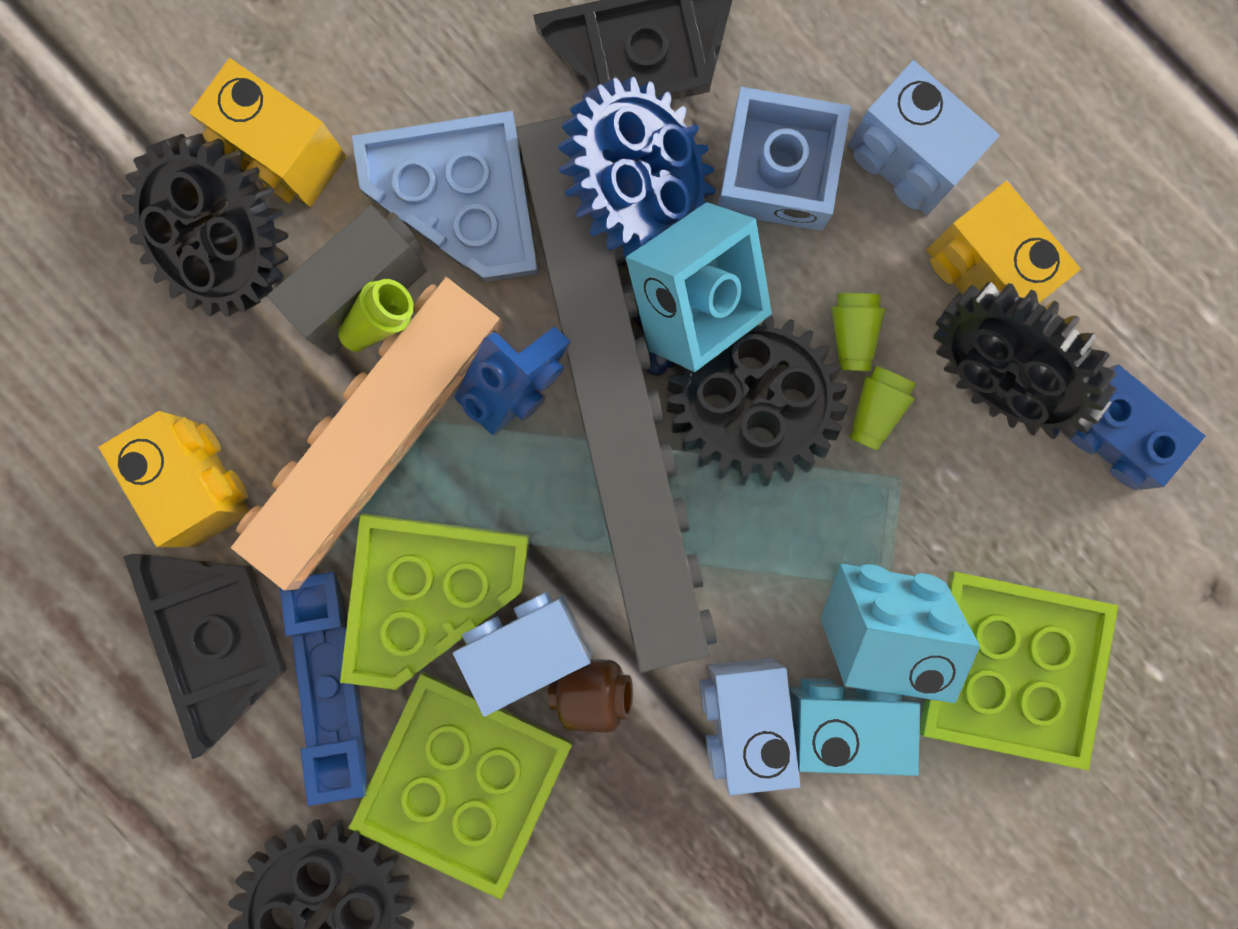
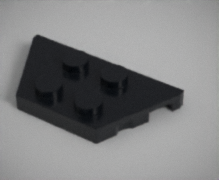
M599 0L534 14L533 17L538 34L586 92L600 84L607 83L613 78H617L622 83L630 77H635L639 87L649 81L653 82L655 97L668 91L671 93V100L710 92L733 0Z
M140 553L123 556L192 759L198 758L208 753L287 670L252 567Z

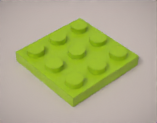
M949 571L947 586L978 641L980 648L956 703L925 699L920 722V735L1089 771L1119 605Z
M423 672L415 684L368 785L366 796L362 798L349 829L353 831L358 830L360 834L502 900L573 741L503 708L483 717L473 694Z

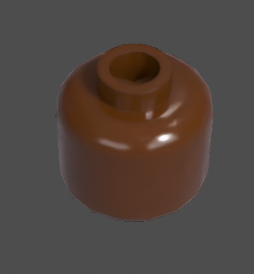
M591 659L590 664L549 684L550 710H557L559 721L567 730L610 733L616 730L621 720H628L633 704L632 679L630 675L623 674L621 666L615 661Z

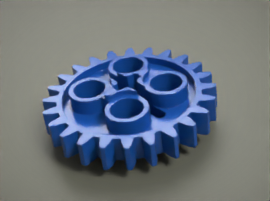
M630 77L622 83L617 78H613L607 83L600 84L583 94V99L570 107L573 117L563 122L561 126L570 138L558 144V149L570 157V162L559 167V172L573 177L574 185L564 192L566 196H579L582 201L575 215L577 218L590 214L593 218L590 229L592 237L604 231L607 232V249L613 250L623 245L625 258L706 203L704 198L716 193V189L706 183L704 176L714 172V167L702 163L701 155L709 150L708 145L696 144L693 139L699 130V126L696 124L686 127L683 122L686 108L683 106L673 111L670 108L671 93L667 91L655 97L653 82L649 81L639 87L635 77Z

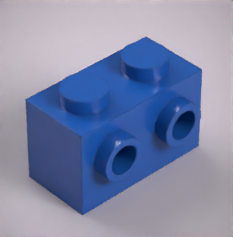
M1121 365L1111 366L1109 369L1114 370L1116 376L1110 384L1117 389L1110 399L1111 405L1098 423L1093 424L1087 433L1078 430L1075 436L1069 439L1081 450L1089 454L1097 453L1111 464V474L1125 486L1134 490L1139 488L1143 490L1165 487L1206 435Z

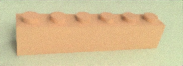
M445 277L438 287L432 284L424 290L414 305L413 311L417 314L410 321L407 328L384 340L378 351V355L382 357L368 375L362 372L353 379L343 394V399L347 401L333 419L327 416L313 429L307 440L311 447L298 463L295 461L289 462L278 473L272 483V487L276 490L263 507L259 505L253 507L238 524L236 532L240 536L230 548L284 591L299 589L460 386L483 339L492 332L500 335L505 329L497 315L449 278Z

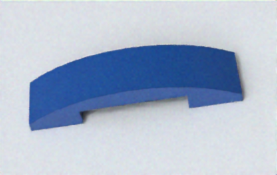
M336 572L310 575L299 589L284 591L280 588L285 634L292 637L306 748H302L300 751L308 806L366 796L365 741L359 685L340 683L348 619Z

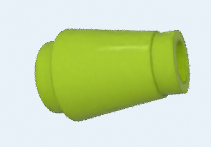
M391 279L367 283L338 328V337L341 343L351 351L360 352L406 329L414 309L411 295L403 285Z
M837 293L836 307H831L841 370L872 371V360L875 357L886 308H881V294Z
M876 366L871 377L865 376L852 424L853 429L848 438L879 451L882 443L885 442L916 399L911 396L916 383Z

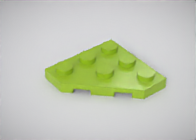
M370 514L360 515L340 683L396 690L435 658L463 638L462 634L477 627L501 607H504L521 594L524 588L530 535Z

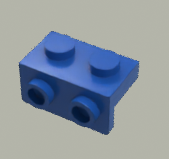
M554 326L518 354L496 332L490 333L483 339L455 394L456 401L462 406L468 417L480 423L492 436L516 417L521 421L527 420L545 400V397L540 392L548 388L562 373L564 366L559 361L571 341Z

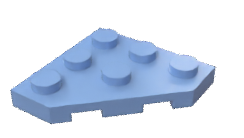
M513 111L352 136L359 189L369 199L387 212H394L405 225L484 282L539 274Z

